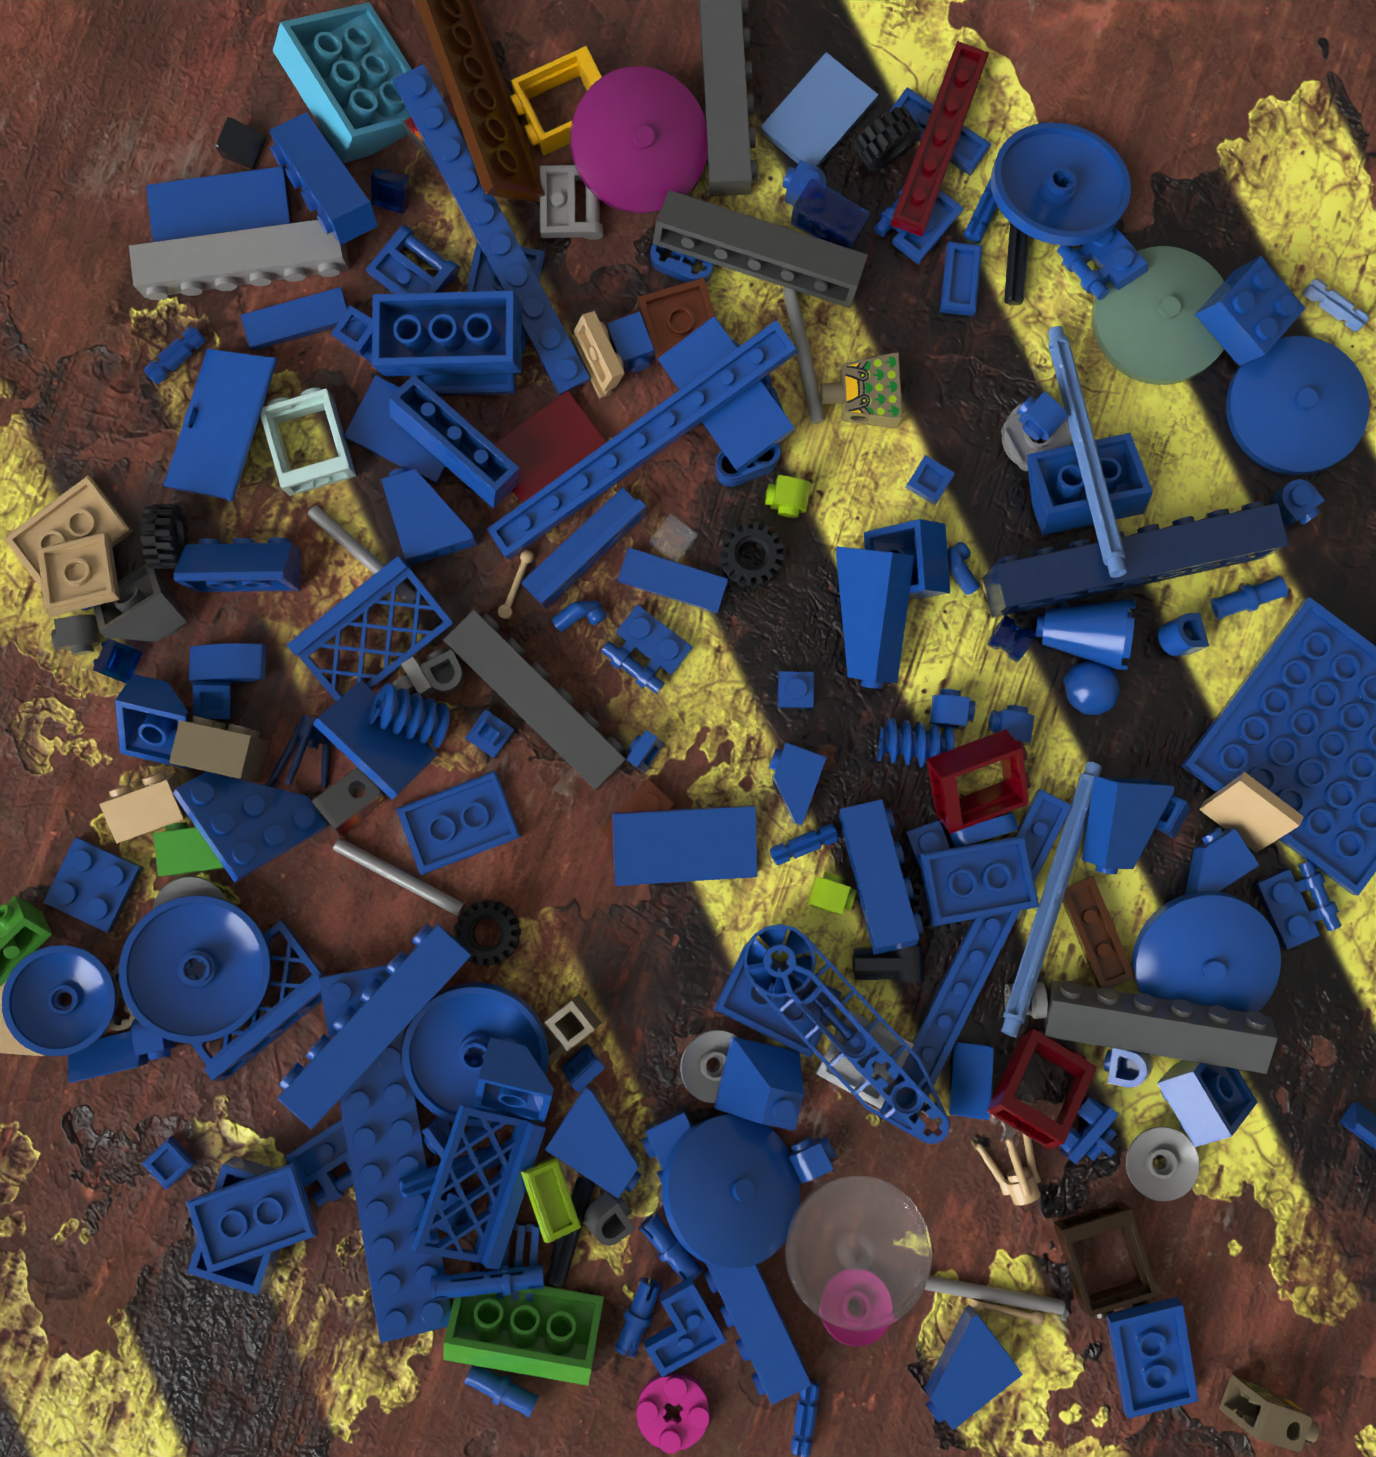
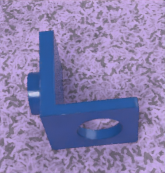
M438 1116L422 1130V1133L425 1135L424 1141L431 1152L439 1155L442 1159L452 1129L450 1121ZM470 1126L464 1132L466 1138H470L484 1127Z

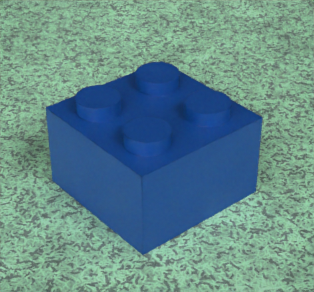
M1259 256L1235 269L1198 310L1195 316L1233 360L1241 366L1266 355L1306 308L1264 258Z

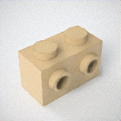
M163 771L143 778V784L131 788L130 783L108 791L110 797L99 805L116 844L184 820L188 816L173 794L175 788L182 785L177 772L165 776Z

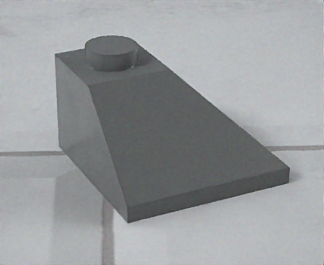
M148 563L118 581L120 600L94 606L99 631L105 638L158 642L165 636L174 635L181 629L183 624L187 623L181 604L158 569L149 568Z

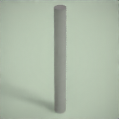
M785 288L783 294L794 345L798 351L797 358L811 423H821L825 421L798 293L795 290Z
M315 505L309 510L307 515L373 574H376L385 566L320 507ZM404 582L398 585L396 594L406 603L416 604L417 593Z
M340 837L334 844V851L456 916L460 915L465 903Z
M920 1274L918 1280V1288L1061 1315L1065 1311V1300L925 1274Z

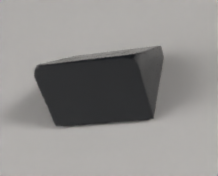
M227 117L217 140L216 149L222 158L254 169L266 142V137L236 119Z

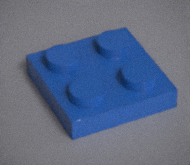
M75 837L43 903L105 932H112L144 867L87 840Z

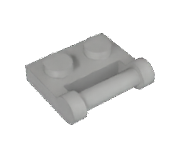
M575 165L540 166V182L545 193L544 196L540 197V233L542 238L584 237L589 240H598L603 237V225L600 223L599 199L587 187L586 222H576L575 181H582Z

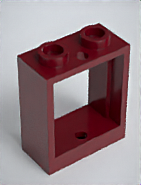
M1006 729L926 759L935 814L950 834L1029 804L1027 789L1031 787V783L1024 766V761L1027 760V752L1023 743L1020 740L1016 741ZM1001 761L1003 782L959 798L956 777Z
M1033 1029L1019 1038L987 1112L1046 1148H1055L1065 1143L1097 1067L1086 1061L1087 1058L1082 1053L1073 1049H1066L1056 1043L1055 1038L1045 1036L1044 1031ZM1033 1052L1075 1076L1056 1121L1014 1097Z

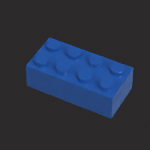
M514 291L373 294L372 366L383 376L522 373V303Z

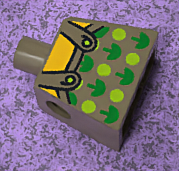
M890 353L843 364L840 371V382L821 383V404H841L842 421L898 428L902 420L899 353Z
M1231 1374L1219 1410L1253 1438L1295 1452L1301 1451L1305 1442L1314 1443L1317 1440L1319 1425L1316 1421L1312 1420L1310 1414L1285 1396ZM1257 1406L1261 1407L1259 1414L1257 1413Z

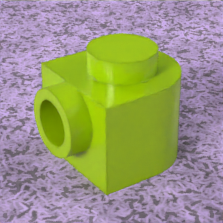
M778 475L774 484H768L765 504L771 505L770 509L778 510V515L798 518L799 513L807 511L811 483L799 478Z
M824 872L823 878L815 877L807 904L842 915L844 908L851 910L857 890L843 885L845 878Z

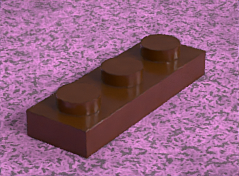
M1094 876L1067 885L1062 902L1097 987L1110 988L1135 978Z

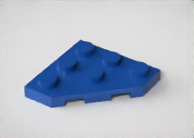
M205 772L175 788L173 792L234 882L239 881L322 832L328 826L308 796L216 773Z

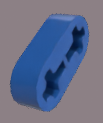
M652 244L650 250L651 263L659 272L686 283L700 278H704L705 283H707L711 279L713 273L712 263L671 250L673 258L668 257L663 262L660 260L658 252L664 253L666 248ZM698 261L703 262V269L705 271L700 270L697 275L693 274L690 265H696Z
M1010 812L952 833L950 837L954 848L1010 833L1019 828L1014 812Z

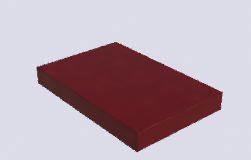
M566 391L493 445L520 468L518 484L512 492L522 504L600 448L606 441L569 391Z

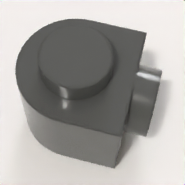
M76 615L54 619L55 629L52 630L51 637L56 650L65 649L71 651L72 655H85L93 653L94 647L100 645L95 615Z
M445 648L436 650L426 656L427 662L420 665L429 684L439 692L446 694L454 693L465 682V670L453 649L446 651Z
M606 1191L591 1203L585 1212L584 1221L586 1227L603 1245L617 1244L635 1230V1227L627 1217L632 1211L621 1196L619 1199L617 1197L613 1198Z

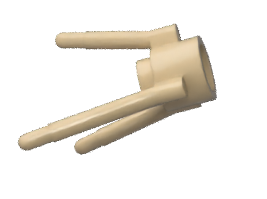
M1023 1134L1028 1168L1022 1167L1013 1139H1006L1009 1155L1014 1167L1013 1170L1007 1173L1008 1179H1005L984 1146L980 1143L976 1145L982 1159L998 1181L1003 1195H1011L1014 1205H1026L1036 1201L1041 1196L1037 1185L1041 1180L1036 1169L1032 1139Z

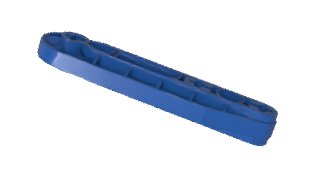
M783 924L766 926L754 933L746 945L743 957L745 974L753 987L867 1110L925 1143L935 1144L944 1140L949 1134L950 1121L922 1061L806 935L795 927ZM788 929L790 930L787 938L786 945H783L786 931ZM757 936H760L769 946L767 949L756 939ZM778 951L781 954V951H785L789 955L785 960L788 964L787 968L781 970L779 966L777 970L771 968L770 965L773 959L770 955L773 952ZM814 951L826 962L815 974L816 959ZM810 952V955L798 958L795 957V955ZM761 962L764 964L763 967L748 970V965ZM829 967L851 989L840 1001L818 979ZM792 972L802 982L801 985L790 975ZM772 976H774L776 981L773 990L768 991ZM812 979L816 986L807 996L800 999L796 993L804 989ZM821 991L858 1029L857 1032L853 1034V1031L836 1016L829 1006H825L817 998ZM854 994L876 1016L866 1027H863L843 1006ZM767 995L777 998L790 996V998L778 1007ZM793 1001L815 1023L804 1035L782 1012ZM814 1001L822 1010L820 1013L831 1022L845 1040H848L842 1045L806 1005ZM879 1022L901 1043L891 1054H888L869 1034ZM818 1029L840 1050L829 1062L808 1040ZM905 1049L915 1058L923 1074L915 1082L894 1061ZM844 1056L865 1077L855 1089L833 1067ZM875 1061H878L880 1064L888 1062L885 1069L894 1079L890 1086L880 1074L872 1076L875 1071L872 1064ZM925 1082L936 1101L935 1103L920 1089ZM869 1084L890 1104L883 1113L868 1105L858 1094ZM903 1087H909L914 1090V1100L905 1106L896 1103V1093ZM920 1108L932 1120L936 1119L935 1123L938 1128L935 1131L929 1128L925 1129V1123L916 1114ZM896 1111L909 1127L889 1116Z

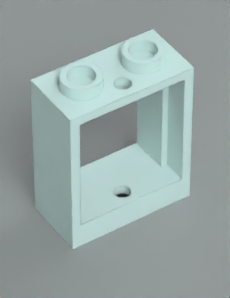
M310 388L303 391L301 396L292 399H273L267 403L268 406L262 408L260 416L281 489L289 496L357 477L346 439L343 437L344 432L334 398L327 389ZM325 410L339 457L291 471L278 424Z

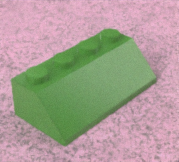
M544 1286V1289L519 1290V1300L511 1299L512 1291L511 1295L504 1296V1299L497 1298V1293L454 1298L444 1339L443 1360L589 1386L603 1296ZM526 1293L534 1294L533 1301H526Z

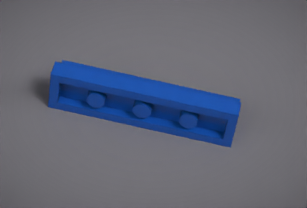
M622 487L531 572L521 584L547 610L647 516L646 505L639 498L635 500Z

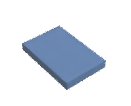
M826 52L761 125L760 133L797 164L802 160L819 167L878 99V94Z

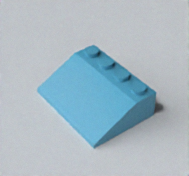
M370 2L280 22L273 52L342 163L371 156L407 135L402 121L409 118L410 115L396 91L392 79L412 69Z

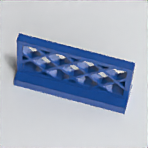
M397 556L290 641L287 647L295 656L300 657L332 698L337 701L343 696L337 689L338 675L356 676L357 683L361 680L363 681V677L372 678L366 683L372 689L400 667L403 662L410 659L454 624V621L413 572L405 558ZM407 578L417 588L416 604L396 601L397 586ZM391 592L390 601L381 600L383 597H385L388 593ZM421 596L425 598L429 605L421 604ZM376 603L390 605L388 625L368 623L369 610ZM395 606L415 608L413 628L393 626ZM420 609L434 610L443 623L433 631L418 629ZM364 613L363 623L353 622ZM348 625L362 627L360 647L341 645L342 630ZM368 628L387 630L386 650L366 648ZM393 631L413 633L411 648L408 651H391ZM418 634H427L417 643ZM336 636L335 644H327L329 640ZM321 647L335 649L333 669L320 668L310 656ZM340 650L360 652L358 672L338 670ZM365 653L385 655L384 670L379 674L363 673ZM390 655L400 656L398 659H396L393 663L389 665ZM324 673L332 674V682Z
M280 920L264 933L269 949L271 940L280 933L288 941L286 957L271 956V960L285 961L282 983H269V986L281 987L279 1003L272 1008L261 1007L260 1005L252 1015L251 1026L245 1031L235 1030L224 1036L223 1049L214 1056L206 1048L207 1042L190 1043L207 1066L204 1070L212 1081H225L322 1001L319 977L325 975L285 921ZM294 951L300 958H293ZM292 962L304 963L312 973L302 984L289 983ZM289 988H295L291 993L288 994ZM261 1011H268L262 1017H260ZM232 1034L239 1035L232 1041Z
M460 1104L412 1249L417 1253L482 1263L486 1268L499 1270L526 1191L521 1171L534 1166L546 1127L537 1121ZM468 1116L479 1118L484 1129L467 1139L463 1130ZM487 1120L494 1121V1122L489 1125V1123H488ZM506 1124L514 1125L511 1138L499 1146L493 1132ZM488 1136L494 1150L477 1160L471 1147ZM466 1151L472 1164L455 1175L451 1168L453 1160ZM499 1158L502 1164L499 1174L487 1181L481 1168ZM477 1172L482 1185L465 1196L459 1183ZM454 1187L460 1200L443 1211L439 1204L441 1196ZM487 1193L490 1199L488 1208L475 1217L470 1203ZM465 1208L470 1221L453 1232L447 1219ZM443 1223L448 1236L436 1244L426 1243L430 1230ZM475 1229L478 1238L474 1250L462 1249L458 1239Z

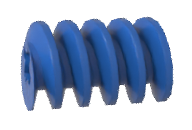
M391 683L385 684L377 693L369 714L370 725L377 717H380V729L383 730L387 728L390 722H394V734H399L404 726L407 727L406 737L408 739H412L416 732L419 731V742L422 744L426 743L430 736H433L432 746L434 748H438L443 742L450 722L447 704L438 703L436 705L433 699L426 698L423 700L422 696L418 693L409 695L408 690L404 688L396 691V687Z
M889 718L885 726L881 728L877 761L881 762L885 753L888 752L891 763H895L899 755L903 754L905 765H910L913 757L917 756L919 766L924 767L927 758L955 748L953 728L946 725L940 734L938 724H931L926 732L924 723L917 722L912 730L909 720H903L899 728H897L896 720Z

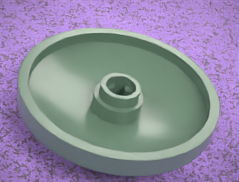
M1169 246L1141 249L1137 252L1148 263V271L1120 290H1117L1109 281L1105 284L1109 289L1108 295L1102 300L1094 298L1092 326L1096 341L1108 361L1116 369L1132 379L1154 385H1170L1187 381L1206 370L1224 350L1221 344L1195 316L1198 310L1223 284L1224 280L1213 266L1190 251Z

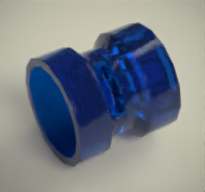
M1005 614L993 630L986 645L995 650L1001 649L1005 651L1007 657L1017 663L1029 648L1036 633L1027 627L1020 628L1015 624L1014 619Z

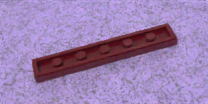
M957 41L890 226L921 237L923 236L989 52Z

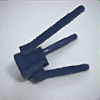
M302 715L300 724H296L293 735L271 773L266 786H274L297 744L299 746L285 782L292 784L306 748L318 750L319 745L323 744L321 786L323 788L328 786L330 747L332 742L313 725L317 718Z

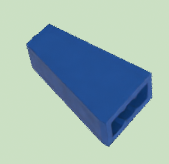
M837 546L836 559L847 676L862 680L861 686L882 689L883 683H898L915 555Z

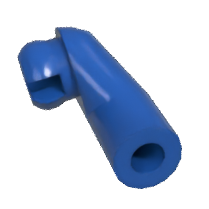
M958 542L954 547L949 546L947 549L948 565L953 578L963 593L969 595L975 592L980 587V584L964 562V560L970 557L971 552L965 543Z
M596 600L577 601L553 617L552 622L560 632H563L579 619L586 617L590 624L597 625L606 619L607 614L601 608L603 605Z

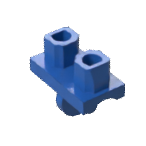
M1085 1095L1077 1113L1085 1121L1077 1131L1071 1127L1065 1143L1059 1145L1061 1147L1059 1151L1074 1164H1077L1085 1154L1095 1161L1102 1151L1111 1158L1116 1153L1108 1144L1117 1133L1109 1126L1119 1114L1106 1104L1098 1103Z

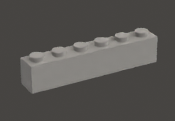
M318 220L129 245L133 286L144 298L150 300H164L168 298V295L180 293L187 296H195L201 294L203 290L210 289L231 291L239 285L246 284L267 286L271 284V281L283 279L297 282L304 280L306 276L312 275L334 277L339 275L341 271H349L346 243L340 245L332 232L326 234Z

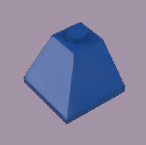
M133 674L115 699L120 754L189 769V767L169 763L179 720L189 722L187 709L168 682Z
M731 1036L714 1108L760 1124L795 1131L804 1096L800 1053L788 1048Z
M490 1037L478 1079L473 1106L544 1123L554 1088L527 1046L520 1045L516 1040L508 1037H500L498 1039Z

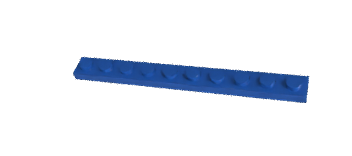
M422 64L392 79L396 91L502 290L514 291L521 301L522 327L558 395L561 396L566 391L570 392L589 382L590 376L495 197L484 194L468 147L426 67Z
M777 320L487 528L504 557L507 559L514 557L796 355L798 353L796 347Z
M1041 789L1036 791L1018 827L1019 829L1014 837L1025 836L1034 882L1072 805ZM1020 911L973 919L912 1041L914 1044L912 1050L921 1059L933 1086ZM909 1053L902 1069L915 1082L923 1074L915 1058ZM925 1082L920 1089L929 1096L931 1091ZM903 1087L896 1093V1103L903 1106L909 1105L914 1100V1090L909 1087ZM885 1100L879 1111L883 1113L890 1104ZM920 1108V1110L916 1112L918 1116L920 1115L922 1109ZM896 1111L890 1115L891 1118L909 1126Z

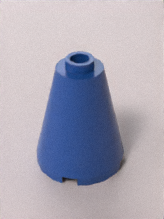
M1125 599L1046 609L1045 616H1038L1036 637H1043L1042 645L1118 670L1127 671L1128 663L1127 661H1122V658L1130 659L1135 618H1132L1133 613L1128 612V608L1136 609V600Z

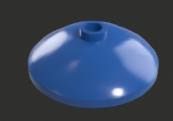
M69 945L50 946L29 954L12 970L2 994L3 1018L10 1033L25 1048L47 1056L74 1054L94 1044L110 1026L117 1005L115 982L107 966L91 952ZM65 992L72 996V1002L68 1006L64 1005L61 1001V997Z

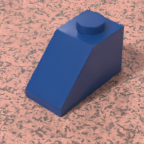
M785 743L782 750L775 749L769 768L775 770L772 779L792 822L800 826L804 822L826 757Z
M1216 827L1201 837L1203 843L1195 847L1193 851L1185 894L1200 891L1219 892L1259 866V863L1236 829L1222 830L1220 827Z

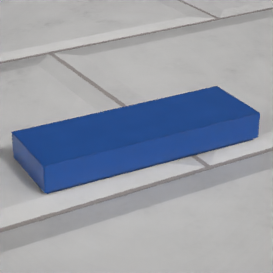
M907 87L891 108L890 113L893 108L906 107L922 131L918 139L920 142L933 104ZM963 125L950 163L971 176L989 151L991 143Z
M338 287L241 315L249 348L255 351L334 329L347 311L348 306L342 288Z
M629 547L617 580L618 583L718 614L728 583L727 578Z

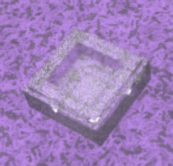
M670 513L651 537L649 543L673 562L678 563L698 538V534Z

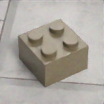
M193 716L192 723L179 720L169 763L260 782L270 741L260 739V731L229 724L228 729L225 730L226 724Z

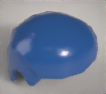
M1083 660L1072 665L1063 679L1067 701L1082 714L1098 716L1113 708L1119 698V680L1109 666L1091 660Z

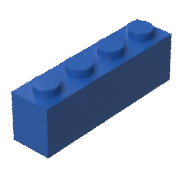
M307 112L269 130L275 144L270 147L275 160L280 167L286 165L285 171L294 188H302L301 195L311 212L317 210L319 213L317 214L318 221L326 234L332 232L339 244L342 245L378 227L370 201Z
M413 375L389 397L390 417L493 509L517 486L520 468L418 377Z
M882 800L840 809L839 822L874 955L917 945L920 939L918 934L923 933V926L919 913H913L909 899L914 898L913 888L909 877L903 878L900 865L904 864V855L900 843L894 844L891 830H895V822L891 809L885 810Z

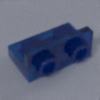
M811 179L793 206L791 224L813 237L846 248L855 249L859 234L868 221L870 212L817 180Z

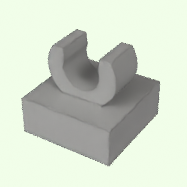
M415 657L401 664L407 675L393 682L396 690L404 688L408 690L409 694L417 690L418 694L425 698L438 691L429 684L420 666L422 664L421 661Z

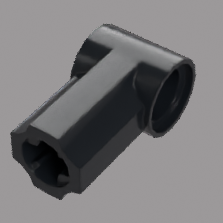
M923 945L910 946L875 955L872 948H853V979H892V982L903 983L924 982Z

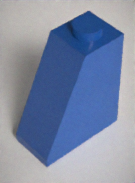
M399 468L391 471L389 477L381 479L404 557L411 566L478 545L470 529L416 469Z
M1094 776L1082 860L1096 865V871L1106 874H1117L1118 869H1134L1173 795L1174 786L1151 779Z
M588 1083L554 1133L545 1150L619 1199L624 1190L630 1193L641 1176V1173L637 1171L640 1160L594 1086Z
M970 1305L964 1309L925 1386L930 1399L926 1406L939 1423L945 1420L952 1430L1023 1375L1001 1343Z

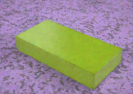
M552 1157L521 1171L544 1242L550 1243L581 1228L558 1158Z

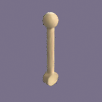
M524 550L521 553V564L505 605H501L498 609V615L503 619H509L513 614L512 603L527 565L534 559V554L530 550Z
M972 1298L970 1300V1306L976 1309H987L1031 1320L1032 1324L1040 1326L1044 1322V1315L1040 1311L1030 1313Z

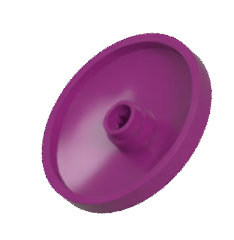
M631 66L614 70L597 80L584 94L576 108L570 130V147L573 162L586 187L599 200L610 207L633 214L658 212L662 208L668 190L687 195L701 177L708 156L707 123L703 111L689 89L666 72L643 66Z

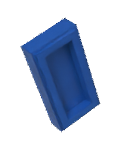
M957 242L947 243L940 303L941 313L975 315L982 245Z

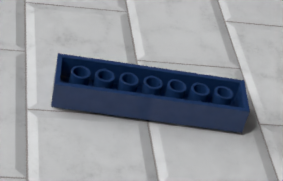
M1263 501L1246 504L1241 507L1242 510L1231 514L1228 508L1220 509L1206 514L1207 518L1198 521L1194 520V516L1184 517L1172 521V526L1162 529L1159 528V524H1152L1137 529L1138 533L1126 537L1124 532L1121 531L1119 534L1126 556L1124 564L1127 572L1125 575L1116 578L1110 577L1108 566L1103 562L1099 542L1090 544L1089 539L1069 543L1067 549L1055 552L1054 547L1039 549L1032 552L1033 556L1021 560L1018 554L1000 558L997 560L998 564L991 566V570L982 578L992 618L1263 559L1288 546L1278 503L1264 506Z

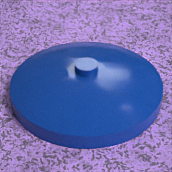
M1039 123L1014 133L999 150L991 172L993 197L1003 215L1016 228L1028 236L1054 245H1082L1104 237L1119 223L1128 206L1131 195L1130 176L1125 163L1116 150L1098 135L1084 128L1066 123Z
M1289 336L1280 338L1266 355L1238 367L1228 387L1226 415L1234 439L1253 461L1277 473L1308 475L1333 466L1355 448L1362 438L1368 422L1369 395L1359 369L1340 349L1317 338Z
M1200 891L1185 894L1160 907L1142 927L1135 942L1132 955V971L1135 975L1134 982L1139 993H1146L1153 997L1169 1000L1182 999L1193 1004L1205 1006L1219 1005L1229 1010L1247 1013L1251 1011L1259 1012L1265 1006L1276 988L1281 969L1279 942L1273 928L1265 917L1244 900L1217 891Z
M209 896L177 898L159 905L150 911L136 924L129 934L119 963L121 992L133 1016L154 1034L180 1043L213 1041L241 1027L261 1005L271 978L270 949L258 924L238 906Z
M463 983L436 993L411 1021L404 1037L402 1064L411 1090L427 1109L437 1116L454 1123L460 1104L475 1107L473 1105L478 1079L490 1037L496 1039L508 1037L516 1040L520 1045L527 1046L546 1076L549 1064V1043L545 1028L537 1013L517 994L489 983ZM468 1116L465 1126H483L479 1118ZM487 1120L488 1123H489V1125L494 1122V1121Z
M736 1115L716 1116L703 1120L691 1127L672 1149L663 1175V1206L669 1226L675 1237L690 1254L700 1261L721 1268L750 1267L771 1257L789 1237L799 1211L800 1182L788 1158V1155L791 1154L788 1147L770 1127Z

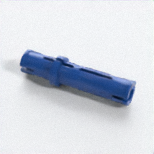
M508 1264L501 1265L499 1270L431 1276L432 1301L502 1292L503 1296L511 1295V1291L544 1289L542 1264L509 1268Z

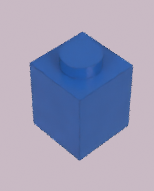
M640 311L607 323L609 338L615 353H618L623 361L624 372L629 370L633 373L648 368L651 362L655 361L654 348Z

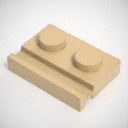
M595 311L581 316L574 329L575 334L571 335L570 339L600 399L613 393L611 389L616 388L625 373L620 355L614 352L609 342V334L605 324L600 322Z

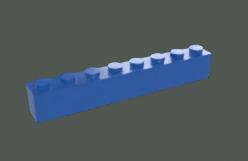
M685 1107L645 1126L646 1137L642 1138V1142L650 1159L657 1157L662 1170L657 1172L661 1184L663 1183L665 1166L672 1149L683 1134L693 1127ZM706 1263L709 1269L704 1272L706 1281L712 1293L719 1291L724 1305L720 1306L721 1313L728 1327L735 1325L740 1336L739 1339L735 1340L744 1362L750 1359L756 1372L751 1374L759 1395L767 1394L771 1405L812 1386L806 1366L758 1264L745 1268H721Z

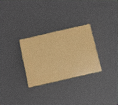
M88 475L3 539L42 589L37 549L107 532L111 536L112 547H114L132 534L133 530L95 480Z

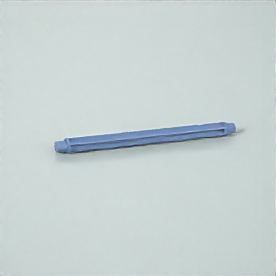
M1055 326L1048 331L1050 340L1048 347L1064 408L1068 416L1067 420L1103 562L1108 566L1110 577H1120L1127 572L1124 564L1126 556L1068 337L1065 336L1063 327Z
M1087 762L1084 773L1079 776L1071 803L1072 807L1068 813L1007 1007L1003 1014L1005 1020L1001 1032L1009 1036L1017 1037L1021 1024L1025 1023L1026 1014L1087 825L1094 776H1100L1102 766L1094 762Z

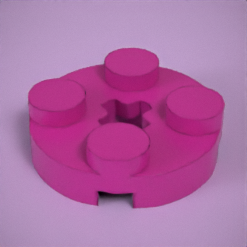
M669 1373L664 1377L658 1374L651 1378L641 1390L636 1414L639 1429L648 1442L660 1448L663 1452L671 1454L678 1450L687 1449L700 1440L709 1424V1404L705 1389L694 1377L685 1373L683 1375ZM670 1403L672 1406L680 1404L682 1406L678 1419H668L665 1416L667 1413L666 1404Z

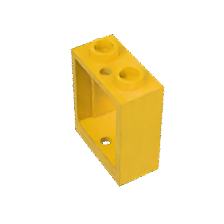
M587 46L511 80L514 94L510 96L513 108L517 116L524 115L528 123L524 128L532 146L539 145L543 156L570 144L572 121L545 133L529 99L579 76L588 91L602 76Z

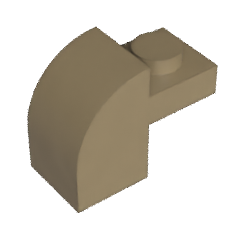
M580 994L568 1001L542 1023L548 1037L549 1064L566 1050L569 1051L602 1023Z

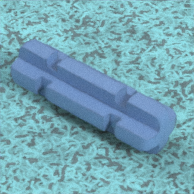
M1315 278L1309 283L1303 293L1304 296L1312 302L1315 300L1320 302L1318 306L1340 322L1342 319L1345 320V325L1351 330L1357 332L1368 321L1369 315L1360 308L1354 309L1355 304L1333 288L1330 291L1326 289L1328 285L1319 278Z

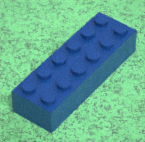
M438 921L433 926L426 923L412 938L415 946L407 954L401 950L389 962L385 969L389 974L381 982L375 978L361 993L359 999L363 1002L356 1009L349 1006L332 1026L336 1031L330 1037L323 1034L305 1055L309 1060L304 1066L297 1062L278 1084L282 1091L277 1099L311 1130L470 958V950Z

